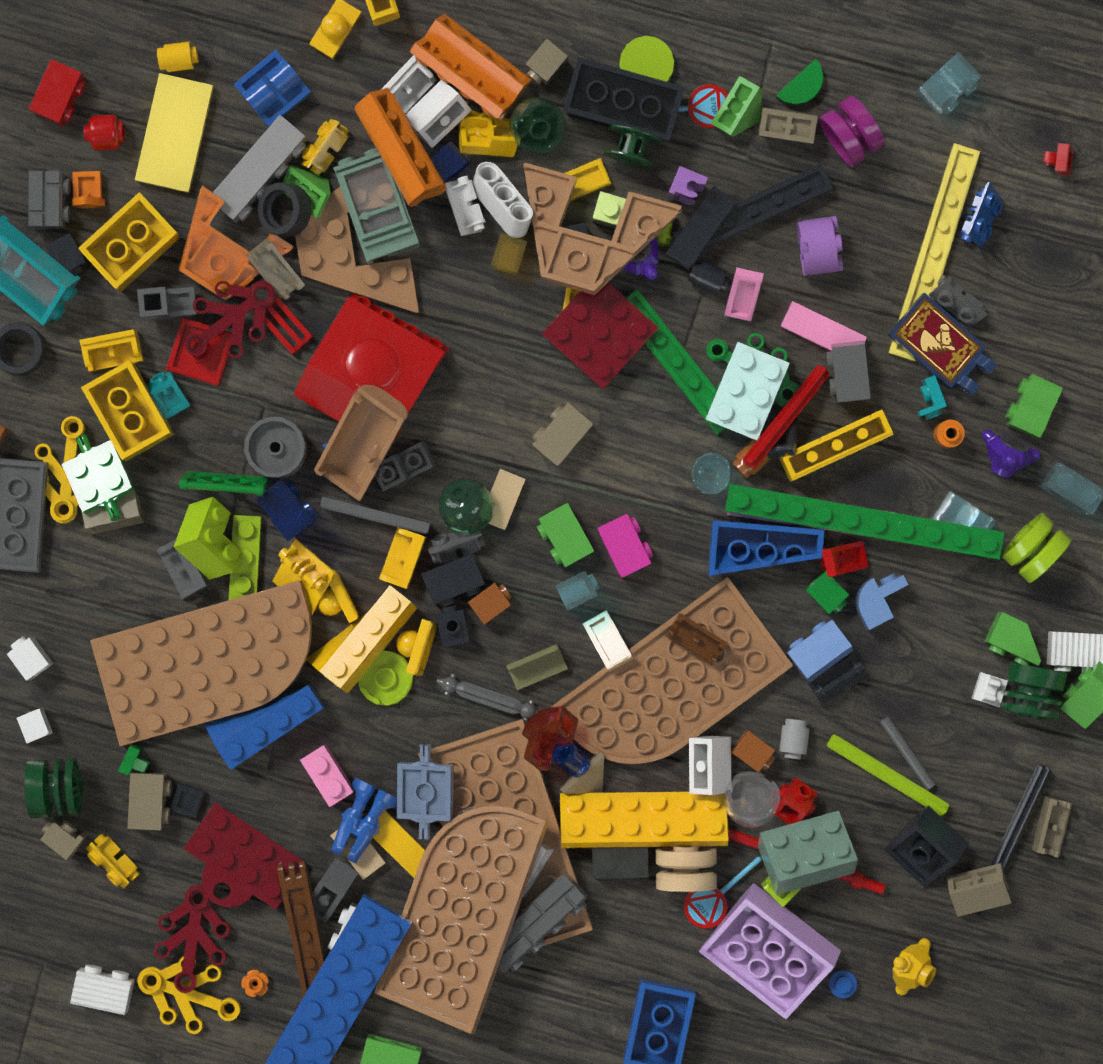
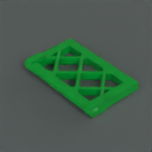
M186 471L180 479L179 489L249 493L263 496L269 484V477Z

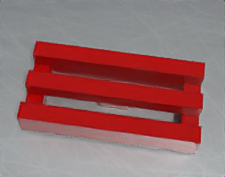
M276 295L274 303L266 308L265 314L269 311L297 344L293 347L266 316L264 323L289 352L294 355L313 336ZM276 304L305 335L302 340L275 311L273 307Z

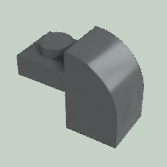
M194 287L137 289L139 312L142 320H165L174 317L197 315L192 306L196 299Z

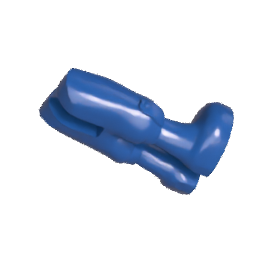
M355 777L352 782V788L355 790V800L352 808L346 809L341 815L342 822L331 851L340 855L348 844L349 837L356 839L354 845L352 844L351 852L347 859L357 863L374 835L376 836L379 833L380 823L378 820L383 812L388 808H397V798L379 789L368 815L363 819L365 806L374 794L376 787Z

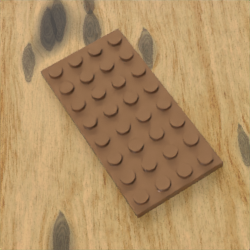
M524 719L431 749V761L438 764L454 765L453 819L460 814L480 807L503 806L519 809L549 821L542 844H546L554 850L528 895L522 898L517 914L565 871L578 884L567 848H561V830ZM440 821V822H441V825H442V827H443L444 825H446V824H447L448 822H450V821ZM586 907L576 916L570 913L563 920L566 922V925L555 935L550 931L543 938L546 942L543 946L593 930Z

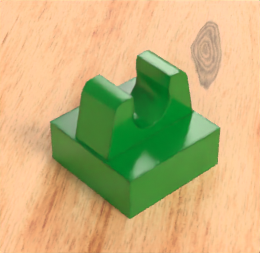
M130 744L118 770L119 772L129 775L132 768L142 773L146 772L150 761L138 755L141 747Z

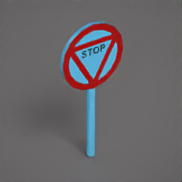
M714 84L699 86L692 92L688 105L680 106L679 112L689 111L690 117L696 124L705 128H714L715 126L711 123L728 94L723 88Z
M757 857L721 890L689 892L685 897L683 905L684 913L689 922L703 929L713 928L720 924L725 918L728 908L727 900L723 894L761 862L762 858Z

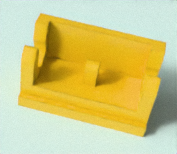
M134 329L79 340L85 367H88L89 372L117 367L128 360L134 363L143 362L139 335Z
M397 527L379 579L408 589L426 537Z

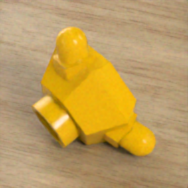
M923 938L918 944L908 946L900 953L899 957L894 959L893 979L896 983L895 991L898 995H905L910 989H916L919 985L928 987L936 974V968L931 966V958L929 956L931 943L928 939Z

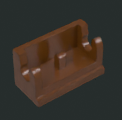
M681 613L678 614L665 637L711 666L717 661L719 654L728 644Z

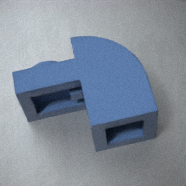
M892 573L880 579L882 584L880 586L877 585L874 578L866 580L861 585L856 596V609L866 630H870L894 618L884 597L908 585L904 575L896 577L895 573Z

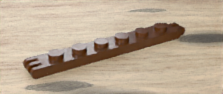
M300 861V873H297L295 863L288 864L289 875H286L284 864L278 865L277 870L302 996L304 997L323 965L325 955L306 861ZM338 1050L336 1051L332 1060H336L339 1058Z

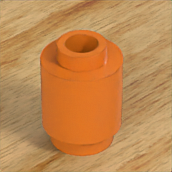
M946 420L939 423L933 433L936 444L946 449L958 446L965 436L963 426L956 420ZM949 428L954 432L953 439L948 438L946 435V431Z

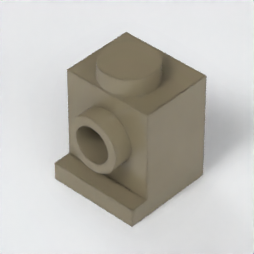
M51 818L43 827L42 831L45 834L40 840L65 860H68L88 835L85 833L77 835L75 833L77 831L76 827L68 821L64 820L61 822Z

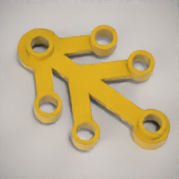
M74 416L64 419L61 425L62 433L67 437L64 463L76 457L78 445L76 438L78 436L81 437L85 431L84 422ZM72 423H77L79 426V430L76 433L70 431ZM39 444L35 448V456L43 460V462H48V468L61 483L59 495L50 485L49 476L47 475L46 497L51 502L50 514L59 523H69L76 518L79 503L75 494L72 496L70 482L64 468L52 455V448L47 444ZM42 447L48 449L46 457H41L39 454V450ZM64 504L69 507V512L66 515L60 513V507Z
M184 956L179 962L162 970L157 967H147L138 976V986L143 993L153 996L160 1011L161 1022L170 1025L175 1022L178 1016L176 1009L169 1007L163 993L164 991L174 995L185 1018L186 1029L191 1034H197L202 1030L203 1020L196 1016L189 1001L217 1010L220 1018L225 1021L236 1019L241 1011L240 1003L232 997L222 1000L196 990L189 993L179 992L175 988L174 982L167 979L182 972ZM211 964L205 971L197 974L196 987L209 981H217L222 975L221 967ZM210 968H215L218 971L217 977L212 978L209 976L208 971ZM148 976H154L157 979V983L150 985L147 982ZM189 978L181 982L184 987H189L191 979ZM226 1004H233L235 1011L228 1013L225 1010ZM164 1012H172L173 1019L166 1020L164 1018ZM196 1020L199 1023V1029H192L190 1021Z

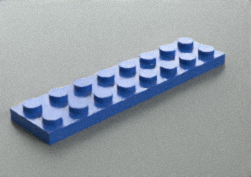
M364 894L265 1064H329L407 933L412 921Z

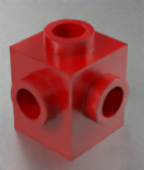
M795 777L789 785L784 783L775 795L778 801L771 813L788 825L800 822L804 817L808 819L816 808L813 802L818 792Z

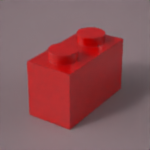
M51 59L29 110L39 117L64 127L66 121L70 122L74 116L75 107L73 105L77 96L81 97L85 91L87 82L84 80L86 77L80 71Z

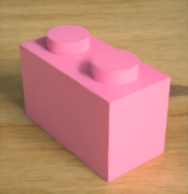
M324 744L300 760L329 807L355 791L327 744Z

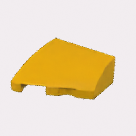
M471 109L458 123L460 153L514 157L518 145L516 122L505 117L500 120L495 116L487 115L484 111L480 113Z

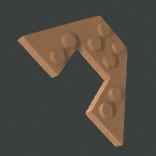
M525 162L523 164L529 203L533 210L532 223L543 281L595 295L682 212V206L628 192L612 241L563 228L561 225L575 189L577 178Z
M383 163L362 170L346 182L356 212L376 210L397 203ZM339 187L330 194L320 218H315L311 215L307 227L300 234L295 235L302 277L418 314L419 308L410 258L356 267L348 217L350 213L342 190Z

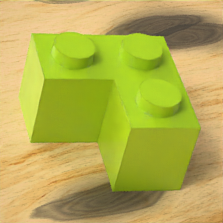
M214 497L189 504L173 546L209 580L233 573L241 552L223 535L231 513Z

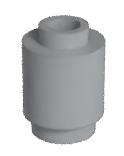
M785 720V725H782L779 751L785 752V758L801 759V754L807 755L810 728H807L808 721Z

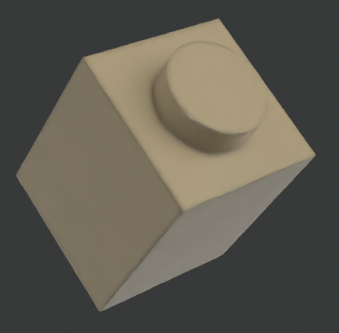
M546 39L526 63V70L529 71L527 76L538 85L542 82L548 86L568 62V56Z

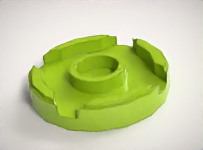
M642 36L635 38L625 46L621 53L619 66L623 70L668 82L673 73L674 59L672 51L665 42L656 37Z
M382 651L358 680L360 690L364 696L378 705L395 704L406 697L413 681V674L406 672L408 666L406 659L396 652Z

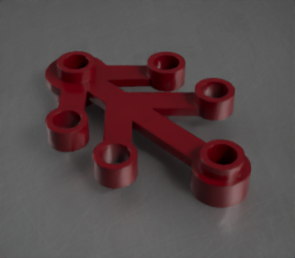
M220 281L215 285V293L219 297L234 295L248 298L240 305L211 302L202 297L195 299L192 306L196 313L204 314L210 312L224 314L225 316L201 334L194 333L189 335L185 340L186 351L194 356L203 354L207 349V343L232 325L231 340L227 345L226 352L231 358H239L243 353L241 342L245 314L254 307L253 326L249 329L248 336L255 342L263 340L265 337V330L263 328L265 311L276 299V291L269 282L258 281L251 287L230 285L227 281ZM220 284L228 286V292L224 295L218 292ZM260 289L267 292L265 300L257 298V292ZM203 300L206 303L204 311L196 309L197 301ZM254 328H259L262 331V336L259 339L252 337L251 332ZM194 339H198L201 342V347L198 350H193L190 346L191 341ZM232 345L239 346L240 352L238 355L230 353L229 349Z
M202 885L191 886L185 893L184 903L171 913L162 915L158 920L161 930L170 931L175 927L177 920L190 912L189 924L165 942L158 943L154 948L156 957L164 959L170 956L171 951L186 940L182 972L178 973L174 979L175 988L181 993H189L197 986V977L193 973L197 942L201 944L209 955L211 964L220 966L226 961V953L216 947L201 927V915L203 914L214 927L213 933L218 938L227 937L230 933V926L222 921L210 906L212 901L206 896ZM197 893L202 894L204 898L200 904H196L193 901V897ZM165 917H169L172 920V925L169 928H165L162 925V920ZM220 924L225 925L227 928V932L224 935L217 933V927ZM160 945H165L168 948V952L164 956L158 953ZM215 952H220L223 955L220 963L213 961V954ZM184 976H188L191 979L189 987H184L181 984V979Z

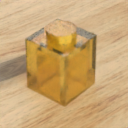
M501 233L492 259L491 268L518 276L528 245L527 241L523 240L524 236L514 238L508 234Z

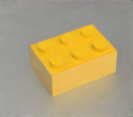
M139 192L78 249L116 290L122 292L178 241L181 236Z
M128 360L81 387L121 460L128 461L174 435L169 423L150 395L147 384L134 362Z

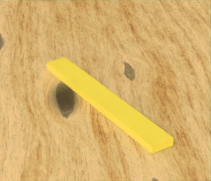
M955 143L952 146L899 320L922 293H926L929 296V293L939 286L937 282L942 277L980 151ZM892 340L888 354L916 361Z

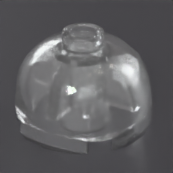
M751 771L738 773L734 776V779L726 786L724 807L729 817L736 824L746 828L761 827L771 821L780 804V791L773 780L770 782L764 778V774Z

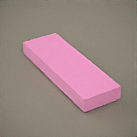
M793 301L780 326L829 351H832L831 344L865 341L867 338Z

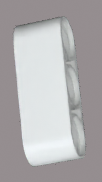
M491 162L479 164L472 183L477 198L509 236L514 238L525 236L533 216L531 206L497 165Z

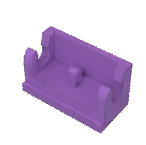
M679 166L667 200L672 201L674 199L687 205H693L695 201L688 198H696L698 196L693 191L703 192L708 177Z

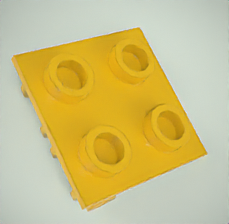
M294 539L289 550L283 548L278 556L281 558L282 564L272 582L277 586L301 580L310 614L313 615L335 572L300 541Z

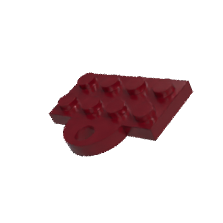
M215 802L183 848L206 864L202 873V886L206 896L216 905L227 908L240 906L253 895L276 910L283 900L277 866L284 864L286 875H289L288 864L295 863L297 873H300L299 862L303 861ZM224 883L229 886L230 894L227 898L219 899L214 895V888L217 884Z

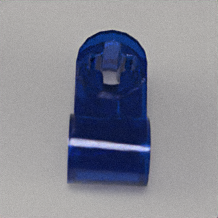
M452 141L442 147L431 159L444 183L457 176L470 164V161L463 153H460V150Z
M561 728L541 748L553 761L561 765L573 777L583 776L590 767L589 757Z

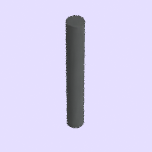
M887 716L882 719L880 724L925 789L929 790L932 788L935 782L890 717Z

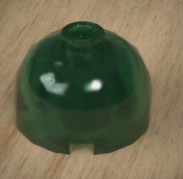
M542 97L528 98L520 102L511 115L510 131L513 139L527 153L537 152L538 154H545L553 150L564 137L562 133L564 125L566 127V120L563 112L548 99Z
M470 478L456 479L443 489L438 501L439 513L447 528L454 533L468 532L472 534L485 528L492 520L495 501L487 487L478 480Z

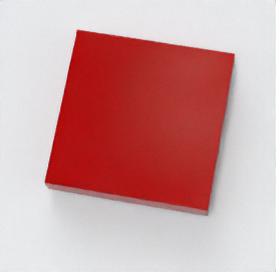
M182 317L166 370L220 386L229 358L226 348L230 343L232 332L222 331L207 343V349L203 354L194 356L185 349L186 338L194 333L201 334L210 326ZM194 339L191 341L190 346L193 350H198L201 347V342L198 339Z

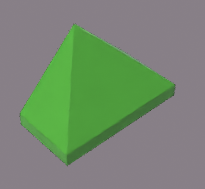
M739 76L711 124L734 137L760 122L762 88Z
M289 166L282 183L299 185L303 188L311 201V215L315 218H320L330 196L329 180L300 168Z

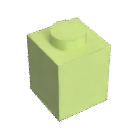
M600 191L592 222L616 229L626 199Z

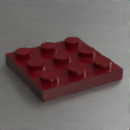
M607 283L595 295L580 291L546 328L542 335L600 388L604 389L656 332L658 327L611 284Z

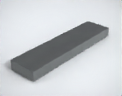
M322 497L320 504L321 508L424 534L429 533L431 526L430 523Z

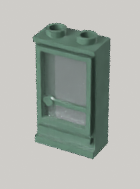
M376 148L364 152L365 156L354 160V157L342 159L338 162L339 166L333 167L368 265L374 263V259L385 255H396L399 253V250L411 246L415 248L420 247L402 193Z

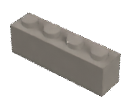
M281 115L277 117L213 192L225 201L220 210L235 223L239 219L244 221L253 210L252 204L257 199H260L263 191L269 187L275 178L280 179L289 168L287 164L293 157L297 159L307 148L305 145L307 142L306 137Z

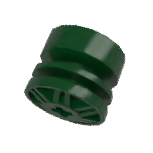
M1009 662L1006 680L1018 685L1017 691H1004L1005 696L1015 697L1016 700L1015 704L1002 702L1001 709L1007 710L1015 716L1041 721L1049 719L1059 720L1060 713L1050 711L1048 707L1049 704L1062 706V701L1050 696L1051 691L1065 690L1068 673Z
M68 758L66 766L63 759H56L53 772L48 760L27 761L24 774L26 808L31 819L51 817L53 805L56 806L60 817L66 816L67 811H69L71 816L80 815L84 784L77 758Z

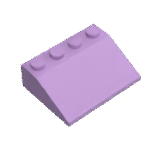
M753 883L731 908L700 948L699 952L783 1018L787 1019L835 967L841 950L787 908L782 907L773 897Z

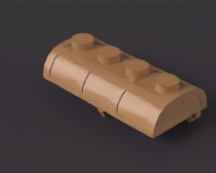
M372 385L359 387L352 396L314 468L316 474L323 475L355 499L361 501L407 417V410L404 405L379 387Z

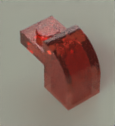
M564 706L545 708L537 712L526 723L522 731V735L528 739L524 759L539 771L548 770L554 747L556 745L573 743L579 719Z

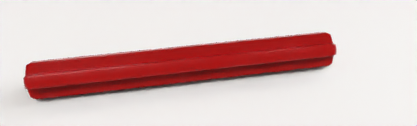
M818 365L814 368L743 457V462L747 468L756 469L824 384L830 374L826 367Z

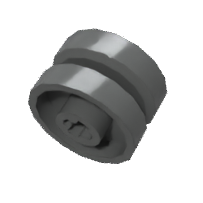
M268 417L259 420L250 428L245 438L244 452L248 463L256 472L269 478L283 479L294 475L303 467L308 456V443L305 434L293 422L283 417ZM274 442L280 444L279 452L273 453L274 449L271 445Z

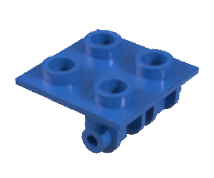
M987 182L985 189L981 188L980 192L976 193L972 203L973 207L970 208L974 216L967 215V219L971 222L965 221L961 230V240L967 243H971L973 240L981 249L984 242H987L991 236V224L994 217L1000 214L1003 204L1001 201L1002 197L991 183Z

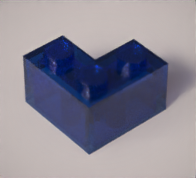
M280 479L263 496H259L256 501L271 518L270 521L287 542L293 543L294 539H299L318 523L315 518L318 513L308 501L302 502L297 495L301 492L291 480L286 483L284 479Z

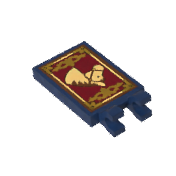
M922 293L887 334L933 376L935 375L936 379L944 386L951 389L956 384L966 395H973L980 387L975 381L967 377L975 366L984 375L990 374L997 366L990 358L981 353L986 346L926 293Z

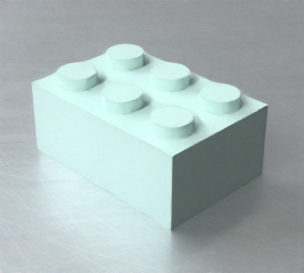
M737 342L706 420L758 440L789 363Z

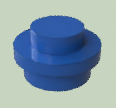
M839 970L830 977L829 988L836 997L847 998L855 992L857 981L851 972Z

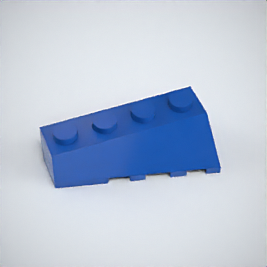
M713 520L711 522L708 576L822 558L824 530Z
M309 684L281 694L262 706L208 721L204 725L216 749L231 770L326 706L313 686Z

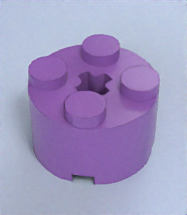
M836 216L797 222L798 245H800V260L804 275L843 271L842 256L837 255V252L842 251V241L840 234L835 235V232H838Z

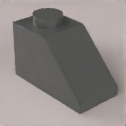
M337 858L334 859L312 893L317 918L324 923H327L358 875L357 871Z

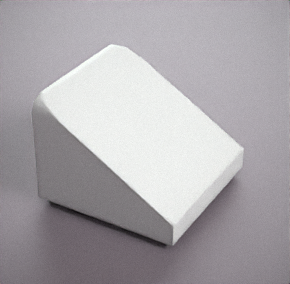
M43 708L17 717L26 743L53 733Z

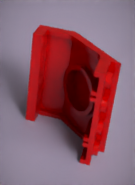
M354 293L351 297L348 296L310 359L293 395L335 420L340 421L358 388L363 385H372L386 391L401 402L406 408L408 416L431 375L446 356L449 347L442 344L437 338L430 337L421 332L416 326L395 317L392 312L383 310L371 303L368 298ZM400 428L399 432L397 433V435H396V437H395V439H394L392 445L394 444V442H395L396 439L398 438L400 432L402 431L401 428Z

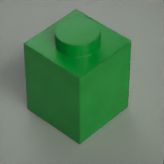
M823 571L804 589L826 614H830L832 611L837 614L847 604L845 599L849 594L832 577L827 576V571Z

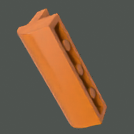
M446 14L437 18L425 37L417 41L410 50V53L416 56L415 59L421 65L433 69L442 81L457 87L463 97L474 100L482 106L481 109L487 115L495 116L500 120L509 113L532 81L531 78Z
M389 88L371 92L356 104L354 110L409 207L416 206L421 201L440 195L447 190L433 162Z

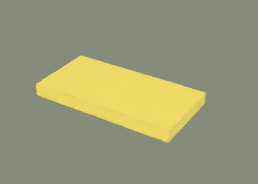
M159 73L135 181L190 193L214 89L213 85Z

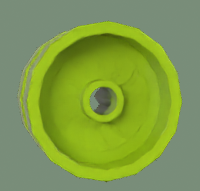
M1040 513L1025 525L1001 554V557L1010 566L1017 565L1024 560L1019 568V574L1028 583L1041 576L1061 556L1072 540L1062 530L1054 531L1047 537L1052 530L1053 521L1044 513Z

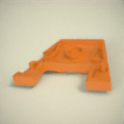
M202 186L179 270L213 293H215V285L220 281H227L230 285L246 286L259 274V271L246 257V254L250 251L210 226L211 221L225 201ZM270 233L267 237L281 255L287 254L293 248L290 243L278 235ZM220 284L218 292L222 295L226 294L228 286ZM229 295V296H227V297H221V298L224 299V300H228V299H229L230 297H232L233 295Z

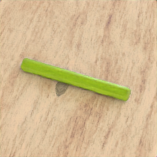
M833 734L827 743L828 748L925 807L929 805L938 815L943 816L949 808L947 802L839 736Z

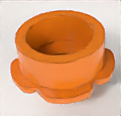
M258 970L249 971L247 976H244L242 979V988L245 989V993L250 997L262 996L268 990V977L265 973H261ZM254 981H257V986L253 985Z

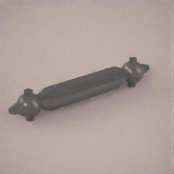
M454 674L445 679H437L436 683L442 686L446 696L456 692L461 698L512 715L521 714L526 723L530 719L541 718L542 714L536 710L533 705L534 701L529 700L528 703L523 705L516 698L468 682L458 683Z

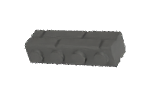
M566 871L516 915L498 966L502 972L505 973L508 969L514 972L525 962L523 956L529 950L535 953L546 943L543 938L550 931L555 935L566 925V922L563 920L570 913L576 916L586 907L587 904L584 900L588 896L587 893Z

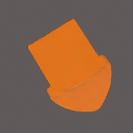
M72 172V206L77 208L105 206V199L102 198V172Z

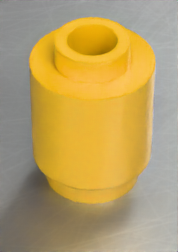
M190 41L164 44L163 48H157L160 70H167V72L194 69V63H199L197 47H192Z

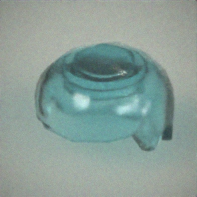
M711 452L705 453L696 459L692 467V482L701 493L717 495L726 490L732 482L733 469L730 462L723 455Z

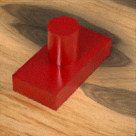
M863 541L822 550L823 555L820 558V566L824 571H827L828 577L869 567Z

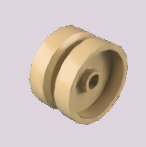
M678 846L656 849V864L664 868H673L656 874V889L675 892L717 889L716 873L710 870L699 869L712 867L716 864V848Z

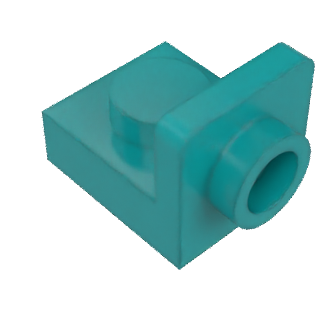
M171 371L155 375L151 378L150 383L147 384L150 395L166 420L190 406Z
M935 375L922 380L923 386L920 387L924 401L930 402L931 407L916 413L918 417L925 415L926 420L941 415L940 409L947 406Z

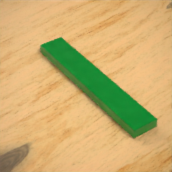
M635 289L625 298L658 327L645 345L715 434L718 435L726 427L706 420L717 389L638 289Z

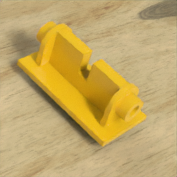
M330 119L329 122H324L317 132L319 137L313 145L310 144L302 154L303 161L300 165L307 168L312 165L310 171L317 176L321 172L325 173L335 158L327 152L329 147L338 153L349 137L347 136L349 130L346 127L340 125L337 128L340 123L337 120Z
M101 834L94 840L97 846L91 842L86 848L89 852L87 854L89 859L96 866L101 865L108 872L106 874L108 879L117 887L120 885L124 889L130 883L127 878L133 881L140 874L136 870L138 867L125 854L118 860L114 858L121 849L109 836L105 837Z

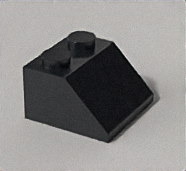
M928 805L906 824L884 850L925 887L957 863L969 843Z

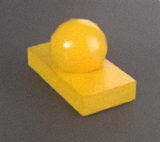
M336 0L329 13L323 18L319 29L309 45L333 60L362 12L343 0Z
M332 569L335 575L329 584L331 589H326L317 607L321 613L328 616L336 615L343 610L348 622L352 623L358 620L360 615L337 570Z
M422 619L418 633L414 630H407L402 632L397 638L396 646L400 654L410 657L406 669L407 673L423 675L438 623Z

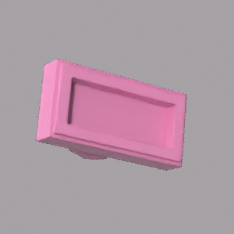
M736 268L725 309V316L747 321L752 320L763 280V273Z

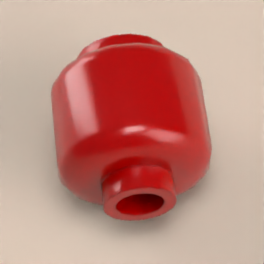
M116 115L92 116L89 120V125H84L85 142H90L91 147L95 151L117 150L121 143H125L124 122L119 121Z

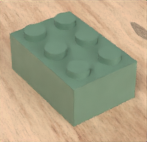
M839 811L764 831L759 836L758 848L776 895L855 873L858 859Z

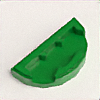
M815 59L775 97L785 104L792 105L806 104L814 99L820 91L823 82L822 67L818 60Z

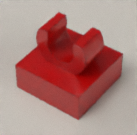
M1058 143L1057 152H1044L1043 163H1046V166H1055V171L1060 176H1071L1074 149L1070 144Z

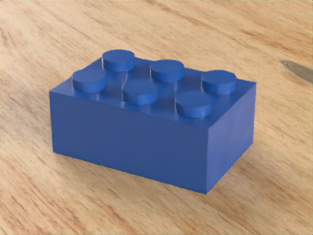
M640 977L623 1055L624 1064H681L696 995L694 989Z

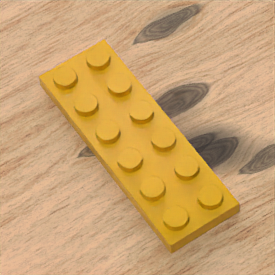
M690 792L560 793L561 848L728 846L726 793L716 795L690 794Z

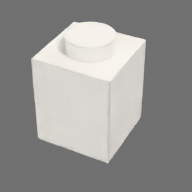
M24 636L11 645L13 650L7 653L26 681L32 680L54 664L35 637L28 639Z

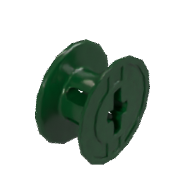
M610 125L609 129L621 135L617 150H603L602 154L619 162L649 169L655 167V164L643 157L647 143H662L659 137L626 126Z

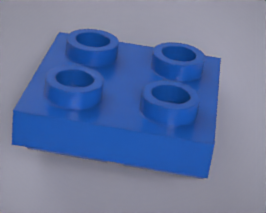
M274 50L233 84L268 127L279 115L284 117L312 94L277 50Z

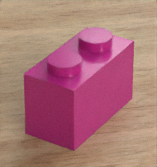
M625 514L597 528L621 578L651 564L649 558L653 557L648 543H641L637 533L641 532V529L635 517L629 518L628 514Z

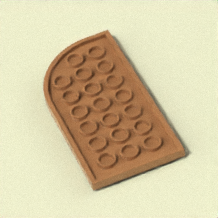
M726 577L629 649L633 656L632 660L610 672L605 666L552 705L550 709L572 738L591 753L597 755L601 751L604 754V759L619 763L639 764L653 762L665 758L687 745L689 738L699 736L793 665L731 580ZM679 613L728 643L712 666L665 637Z
M299 580L90 640L119 745H127L251 710L272 701L281 695L301 672L310 650L312 622L303 584Z
M488 806L460 814L444 825L430 841L423 854L402 912V916L412 921V924L379 978L374 993L465 1032L475 1034L549 821L515 808Z

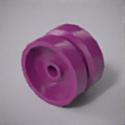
M849 95L839 102V113L830 109L818 117V121L826 138L846 164L854 167L864 160V149L874 153L885 145V140L867 109L856 97Z

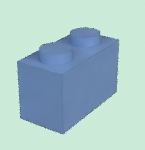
M833 620L828 623L825 621L819 623L812 629V635L805 640L801 637L790 645L791 650L787 652L789 658L808 683L853 651L852 645Z

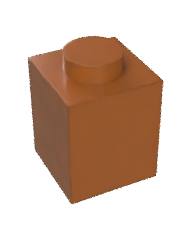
M493 583L468 603L485 625L511 605L508 600L512 596L503 584L498 587L496 583Z
M747 729L731 749L735 756L758 773L761 769L766 771L775 759L772 755L775 750Z

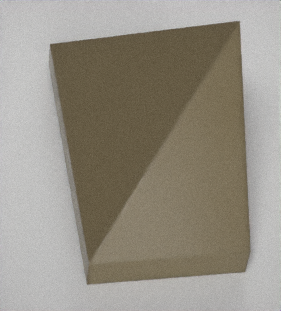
M600 751L597 755H594L560 787V790L564 794L603 793L604 754Z

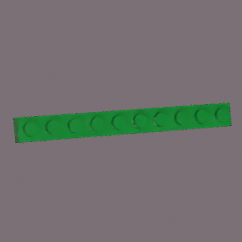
M734 484L729 485L725 508L727 512L999 560L1005 533Z

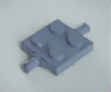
M420 744V761L397 763V818L411 819L419 822V839H430V823L434 821H451L453 819L454 765L438 764L431 761V744Z

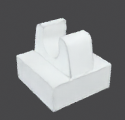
M980 672L972 699L1000 707L1008 681Z

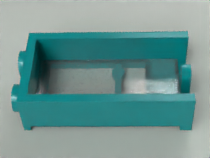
M5 215L1 216L0 291L41 325L44 326L52 319L57 321L66 310L63 307L64 304L69 302L77 293L75 286L80 277L78 275L75 277L21 231L16 229V227L8 222L9 219Z

